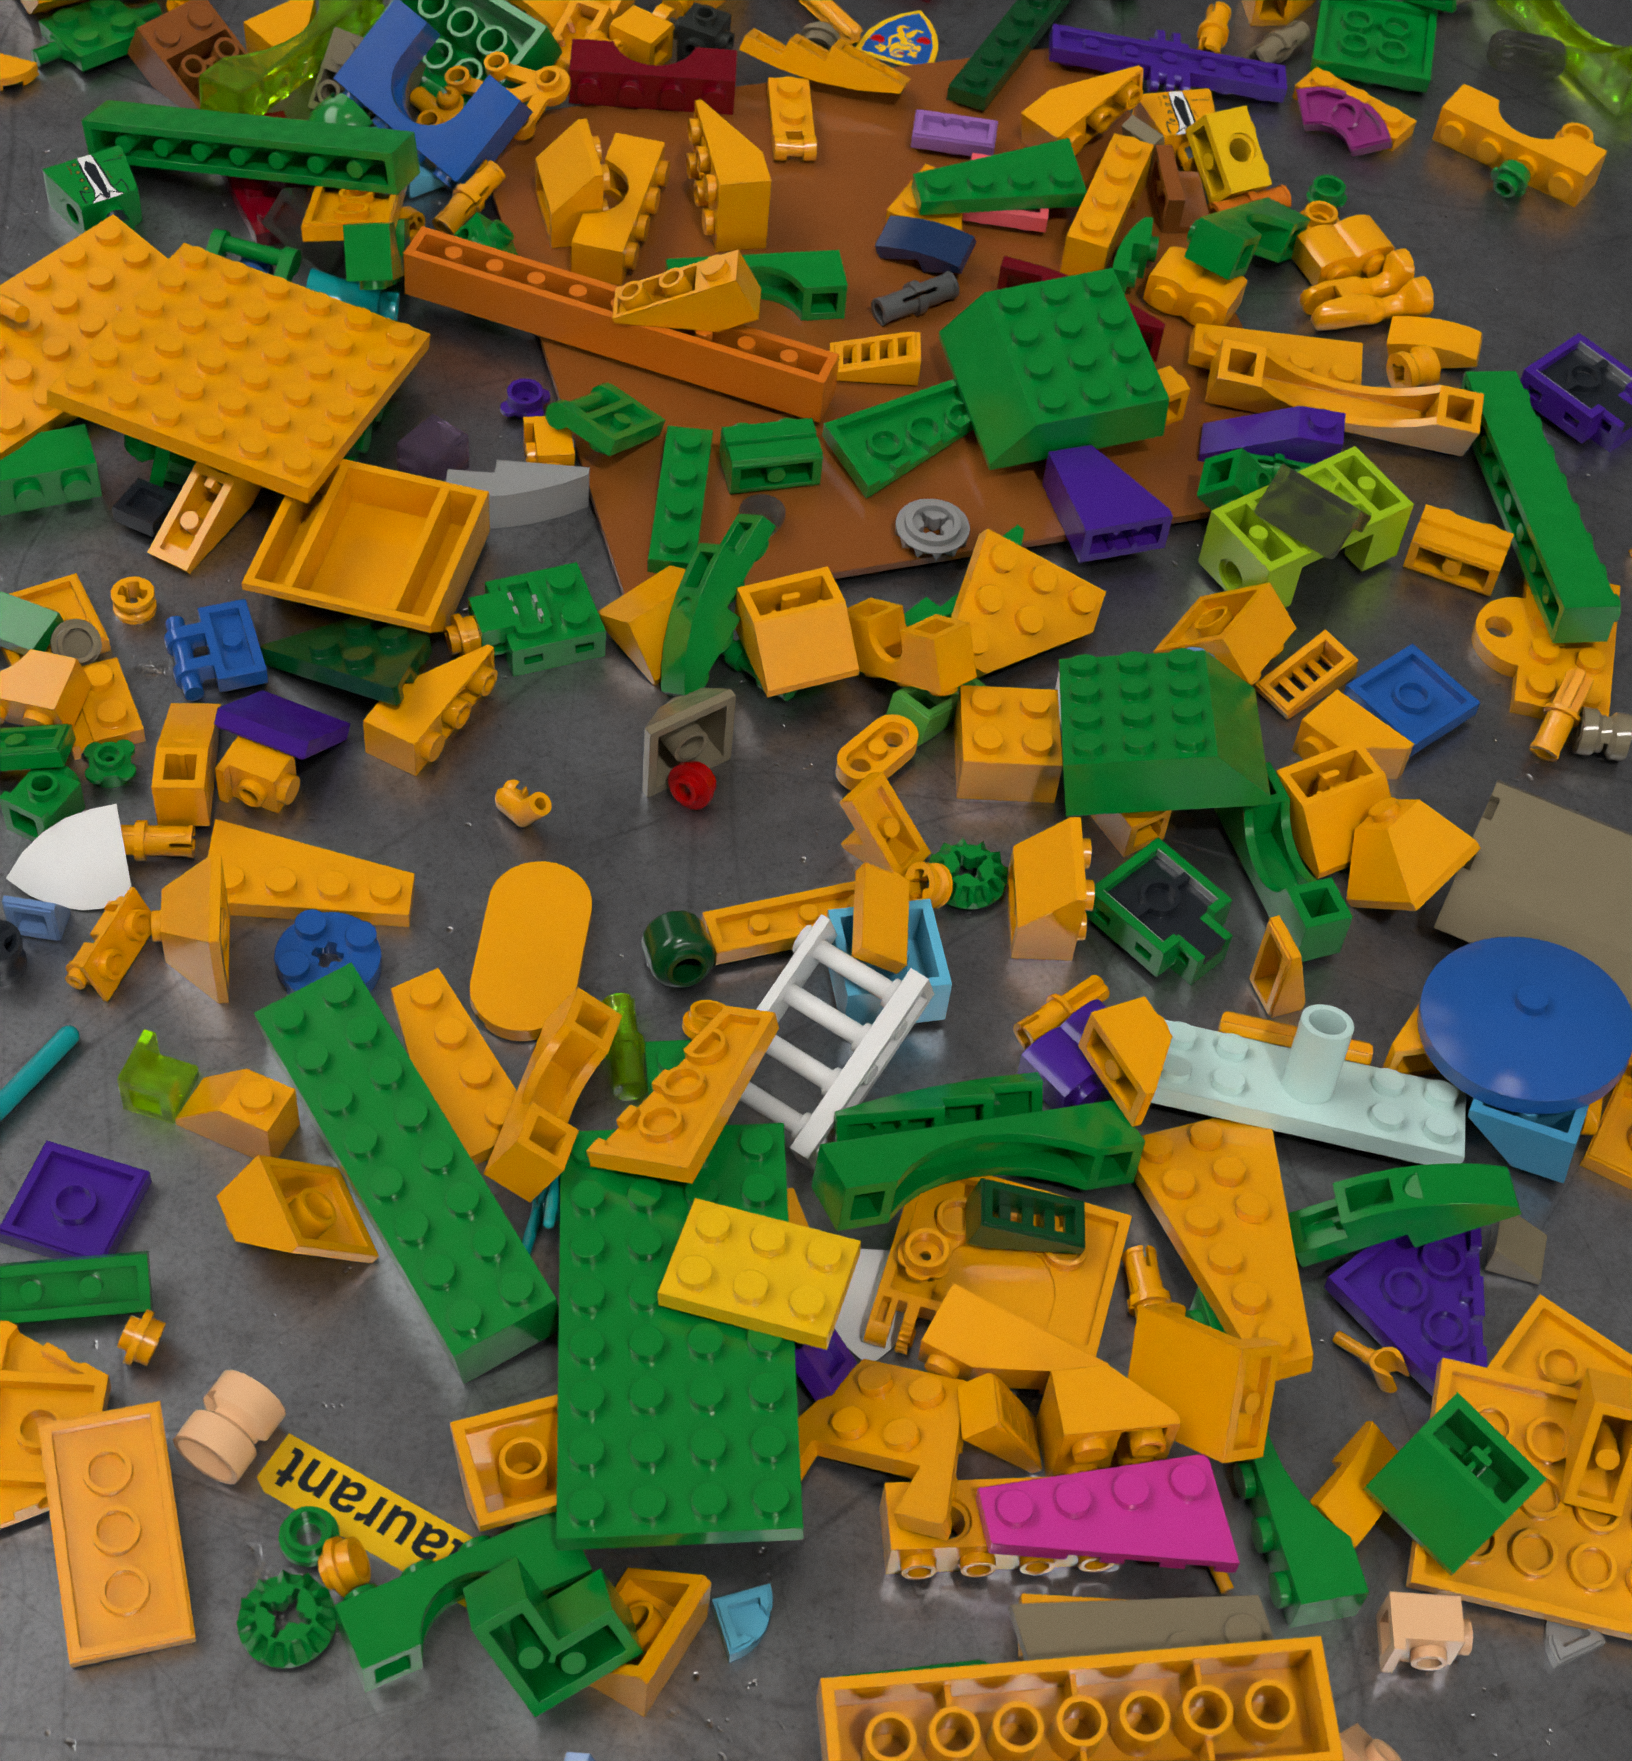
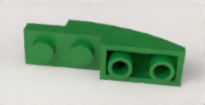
M738 513L720 544L700 543L690 560L676 592L664 638L661 663V691L667 696H685L700 688H704L709 680V671L719 654L723 653L730 646L734 637L733 631L741 618L727 607L736 599L737 588L745 585L744 579L754 562L758 561L767 551L769 546L768 539L776 528L763 515Z
M1443 1163L1393 1168L1332 1183L1335 1194L1334 1199L1290 1212L1288 1217L1295 1255L1301 1266L1306 1267L1407 1234L1414 1248L1515 1217L1522 1213L1508 1167L1471 1163Z

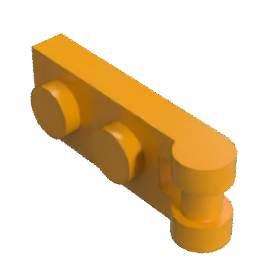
M792 76L783 78L768 77L767 97L774 161H787V156L802 157L803 161H816L817 138L814 132L809 79Z

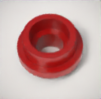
M699 761L681 762L670 771L668 776L670 791L674 798L683 806L699 810L708 805L713 799L717 784L716 778L711 769L704 763Z

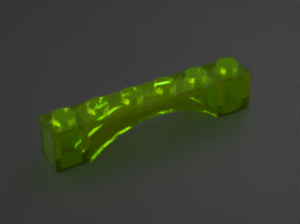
M319 0V10L313 21L301 33L286 42L249 54L223 57L199 75L200 109L263 116L268 110L281 100L287 98L290 93L320 71L335 27L364 37L385 10L383 0Z
M1495 0L1616 117L1632 112V45L1611 44L1592 36L1577 24L1559 0Z

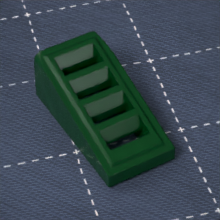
M981 1178L966 1201V1244L997 1249L1082 1254L1085 1250V1201ZM1011 1212L1017 1213V1222L1011 1221ZM1034 1214L1040 1215V1227L1034 1226ZM1055 1216H1063V1232L1055 1231Z

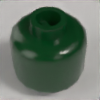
M681 910L661 914L648 924L642 934L641 947L652 975L662 985L672 988L695 985L706 977L714 966L716 952L704 923L693 913Z

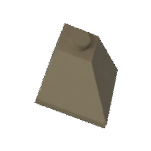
M700 688L685 696H677L667 702V704L659 707L645 727L642 792L647 798L669 788V773L681 762L699 761L712 768L731 759L736 695L731 689Z

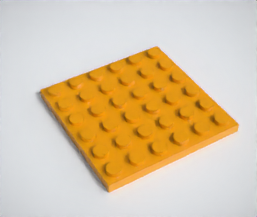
M183 243L47 389V405L308 503L428 351L431 334L416 329L409 324L397 322L370 312L366 308L351 305L330 297L325 293L316 292L289 282L282 277L273 276L246 266L244 263L208 252L201 247Z

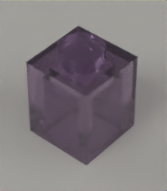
M431 414L396 443L397 466L400 472L446 482L448 469L467 470L469 468L468 434L435 414Z

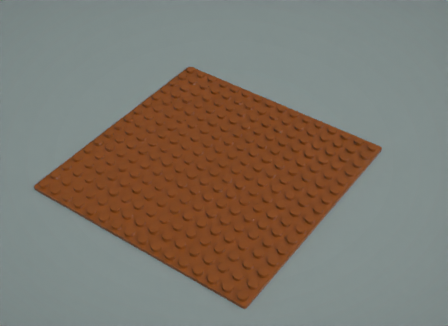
M1049 48L1032 50L985 111L947 99L948 85L970 58L891 67L911 78L901 94L859 91L809 79L814 132L817 138L816 161H803L802 157L787 156V161H774L767 83L735 87L734 115H719L763 152L771 178L766 248L739 250L741 255L839 250L848 284L844 319L801 321L793 311L784 305L760 299L759 319L743 325L829 351L830 343L902 332H921V365L918 386L837 381L835 395L821 422L813 421L823 451L820 484L729 494L719 455L721 428L733 426L741 422L756 424L776 422L783 418H804L537 335L558 400L565 399L571 401L589 394L597 385L611 383L666 420L659 436L612 456L596 452L589 446L586 440L572 431L574 449L580 467H590L589 494L622 595L657 574L648 572V556L668 425L713 430L699 544H720L738 513L763 515L776 526L768 539L769 546L767 551L758 561L754 562L744 579V586L827 566L834 579L971 557L981 532L990 529L1003 536L1017 524L1024 529L1022 547L1024 548L1068 541L1042 485L1047 459L989 470L975 432L972 430L866 499L822 437L823 425L826 422L954 379L939 341V331L981 294L997 290L999 271L1004 255L1060 272L1066 236L1080 208H1049L1045 233L991 224L984 225L962 220V231L974 236L976 245L962 273H952L959 285V296L953 300H947L929 307L928 311L920 316H915L912 313L893 320L886 325H879L871 310V301L874 298L883 297L902 290L905 283L914 280L921 283L944 274L923 272L918 260L882 259L879 257L875 244L886 225L887 209L912 181L913 174L918 173L925 164L940 168L970 161L972 157L911 148L916 110L998 121L993 154L996 155L1028 147L1021 140V112L1047 91L1108 73L1080 66H1064L1058 62L1049 61ZM597 105L544 110L535 124L536 131L534 135L526 140H517L513 137L494 161L503 170L505 180L495 188L491 196L499 220L514 235L513 244L518 256L571 272V246L551 248L536 195L535 158L578 119L586 118L592 136H599L602 152L600 164H605V157L615 133L665 142L664 160L671 163L667 186L659 187L660 201L656 214L649 213L650 226L645 242H638L639 256L636 268L634 270L628 269L622 286L630 281H639L664 273L667 258L706 257L731 252H715L711 235H704L702 227L703 206L697 207L694 199L695 178L689 179L687 176L686 153L693 151V145H690L688 139L687 122L688 119L694 118V112ZM1129 110L1114 120L1105 132L1098 133L1088 141L1082 150L1075 155L1087 191L1114 133L1123 135L1122 125L1131 117ZM1149 168L1146 185L1136 208H1129L1109 268H1113L1116 253L1127 233L1144 217L1154 218L1152 236L1159 237L1155 263L1147 261L1143 279L1136 278L1134 288L1126 287L1125 297L1128 302L1165 323L1158 359L1154 364L1157 370L1171 365L1178 374L1184 377L1190 387V392L1183 419L1166 425L1164 436L1099 448L1097 450L1167 506L1173 515L1171 522L1173 524L1210 518L1212 510L1197 497L1204 462L1198 461L1203 423L1258 413L1205 402L1210 370L1188 364L1190 336L1195 326L1185 320L1183 316H1174L1158 311L1143 299L1148 277L1169 247L1187 249L1189 243L1186 241L1188 233H1161L1149 181L1151 169ZM603 191V198L607 199L609 209L620 203ZM1236 312L1226 324V327L1243 328ZM843 358V364L852 363L851 358ZM861 359V362H863V361H870V360ZM920 499H939L955 505L966 515L969 521L970 532L966 547H959L954 557L942 553L937 561L928 553H924L917 558L914 548H902L900 537L895 535L896 518L900 510L907 504ZM924 527V533L931 532L930 529ZM939 529L932 531L936 535H940Z

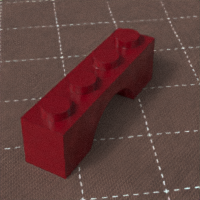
M572 38L569 77L571 81L569 104L694 112L695 100H702L718 114L734 115L737 50L696 47L688 57L679 62L667 65H648L626 57L618 50L614 41Z

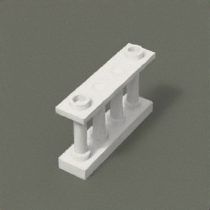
M823 914L820 915L814 926L807 925L799 933L792 949L794 955L756 1010L775 1012L777 1022H779L788 1007L791 1006L851 1043V1050L854 1053L843 1069L837 1067L832 1070L778 1035H775L766 1054L822 1089L821 1095L824 1096L813 1114L806 1112L802 1115L752 1082H749L739 1100L772 1122L784 1123V1129L791 1133L790 1139L794 1141L790 1146L794 1156L799 1162L813 1171L815 1170L820 1144L835 1142L834 1111L863 1102L934 996L929 979L910 968L903 980L897 978L891 981L832 945L838 935L831 920ZM819 962L882 1000L881 1006L884 1008L873 1025L870 1023L861 1025L802 988Z

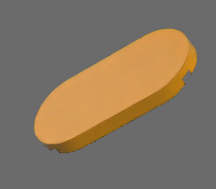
M546 861L523 863L502 874L490 891L470 980V1004L476 1018L478 1015L479 1019L484 1022L485 1028L498 1037L512 1041H532L538 1039L546 1019L579 987L592 919V896L586 882L570 868Z

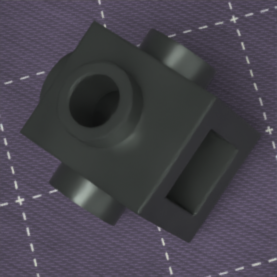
M694 2L685 16H680L677 19L674 27L673 38L677 40L676 62L688 57L696 47L732 50L735 34L730 31L731 14L717 10L709 5Z

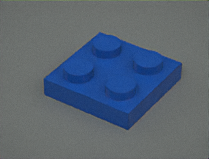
M1413 643L1348 683L1343 693L1413 742L1414 745L1409 757L1476 715L1481 703Z

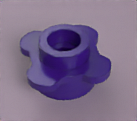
M517 379L507 387V400L500 404V411L506 417L515 416L520 420H523V417L544 416L542 409L544 404L550 402V393L533 379Z

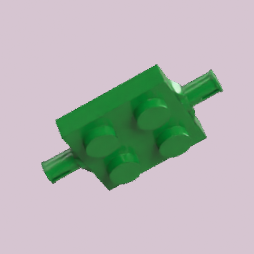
M89 0L72 8L60 9L53 15L39 20L41 35L50 43L36 49H31L32 59L39 67L42 64L60 58L74 63L81 71H86L126 55L136 29L161 16L162 10L156 1L134 9L127 7L120 0Z

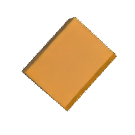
M672 565L598 611L606 632L653 686L661 682L663 644L668 619L676 592L686 569Z
M558 1394L450 1422L466 1506L480 1532L557 1511Z
M627 1568L615 1589L631 1611L643 1653L593 1682L590 1686L645 1718L708 1617L711 1582L705 1575Z

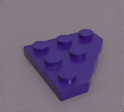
M1481 1227L1414 1248L1408 1234L1366 1247L1328 1276L1324 1288L1382 1347H1394L1401 1352L1409 1374L1432 1397L1437 1364L1442 1357L1487 1368V1346H1483L1482 1325L1485 1317L1483 1276H1480L1479 1252L1482 1248Z

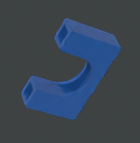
M393 0L333 79L345 88L342 94H345L357 103L362 110L367 106L376 114L372 122L378 128L415 132L419 162L423 163L426 158L437 165L433 174L453 189L457 183L465 184L484 160L487 159V161L491 160L494 162L533 111L489 75L464 108L452 119L437 125L415 123L411 119L406 107L405 92L407 82L413 70L437 41L440 34L401 0Z

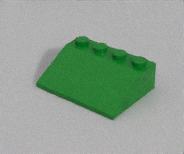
M401 0L440 34V37L421 60V62L426 64L419 84V87H424L436 98L439 91L443 94L447 93L445 87H447L445 74L451 67L464 66L468 69L471 78L485 81L488 75L484 66V60L490 53L503 52L508 56L510 64L538 71L543 67L553 66L563 53L546 25L505 0ZM507 79L498 81L508 89L521 86V84ZM462 94L464 106L472 96Z

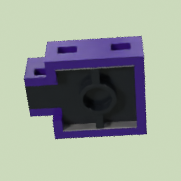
M1577 333L1524 369L1520 381L1523 388H1526L1529 392L1532 408L1581 444L1590 438L1610 453L1632 438V370L1581 333Z

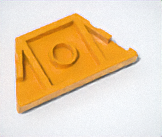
M0 1321V1529L49 1511L38 1423L107 1411L111 1391L109 1375L87 1363L72 1361L65 1351L48 1342L43 1346L19 1332L17 1325L9 1321Z

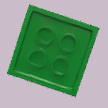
M1320 0L1310 72L1318 67L1332 73L1334 76L1359 80L1366 84L1375 83L1397 87L1404 91L1414 90L1427 93L1431 80L1438 9L1395 0Z

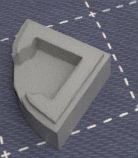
M1546 1621L1545 1650L1553 1669L1586 1655L1606 1643L1602 1634L1595 1630H1584L1551 1621Z

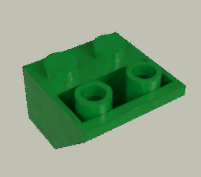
M1457 1392L1364 1487V1490L1452 1576L1547 1478Z

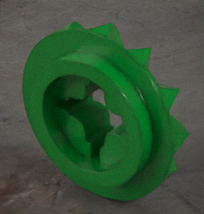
M962 837L956 845L944 842L939 852L931 854L929 863L945 865L952 875V894L947 904L961 909H979L993 904L1004 893L1007 885L1008 867L1002 864L1000 852H990L987 850L984 841L978 845L967 844ZM963 865L968 870L974 867L978 868L976 877L973 878L969 873L958 875L960 866Z
M283 1569L278 1576L267 1580L258 1579L255 1588L248 1596L241 1598L238 1621L236 1622L239 1638L245 1650L258 1662L275 1668L297 1667L316 1658L328 1646L336 1628L335 1604L329 1589L315 1581L308 1572L304 1575L289 1574ZM297 1599V1616L304 1623L289 1622L284 1630L279 1631L276 1637V1618L269 1611L277 1610L284 1612L288 1605L293 1604L294 1600Z

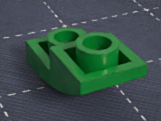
M1144 217L1127 233L1116 253L1113 269L1124 295L1126 287H1135L1136 278L1143 279L1147 261L1155 263L1159 237L1152 236L1154 218Z

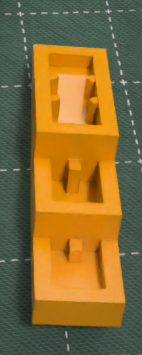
M571 0L552 33L563 51L553 66L563 68L569 75L572 38L586 39L592 30H599L605 33L607 39H609L608 30L612 21L626 12L635 0Z
M753 28L745 35L739 47V50L778 69L816 82L859 91L901 94L911 79L842 39L835 42L830 51L798 33L788 41L787 45H784L760 30Z

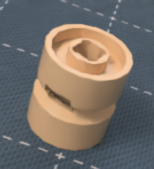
M225 1370L203 1398L206 1410H195L173 1438V1442L178 1452L200 1472L216 1481L225 1484H235L257 1455L254 1444H257L259 1440L267 1441L286 1413L280 1400L260 1382L244 1373L235 1370Z

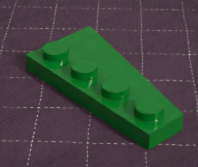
M952 379L826 422L823 425L822 437L867 499L971 432L973 427L956 382Z

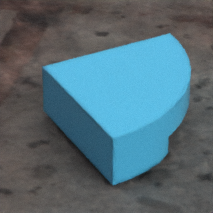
M770 1583L712 1599L711 1608L728 1663L750 1653L764 1637L770 1623L773 1605Z

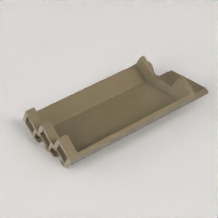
M1498 780L1473 835L1481 849L1458 870L1433 928L1469 943L1496 937H1526L1564 946L1588 958L1603 969L1620 987L1632 1010V833Z

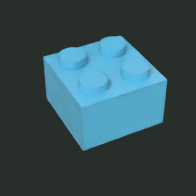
M931 900L909 901L907 966L898 974H895L862 960H857L891 981L897 978L903 980L910 968L927 977L931 983L934 996L916 1023L945 1020L952 981ZM854 907L828 910L827 918L831 920L838 935L832 945L852 956ZM828 967L838 1011L861 1025L866 1023L873 1025L884 1008L881 1006L882 1000Z

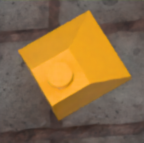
M1385 798L1374 804L1369 810V816L1355 828L1346 900L1351 907L1417 911L1481 848L1474 838L1420 799Z
M210 855L162 888L161 910H152L151 912L153 942H162L165 962L218 1004L229 1003L231 916L222 856Z
M257 1155L216 1196L226 1218L227 1228L233 1235L235 1242L295 1254L373 1263L379 1258L339 1168Z

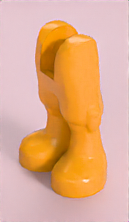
M1401 248L1387 254L1382 272L1372 278L1350 276L1318 283L1301 293L1299 303L1306 314L1312 315L1311 323L1317 331H1328L1379 323L1383 319H1392V316L1426 317L1433 310L1434 294L1432 286L1425 276L1414 278L1413 258L1406 248Z

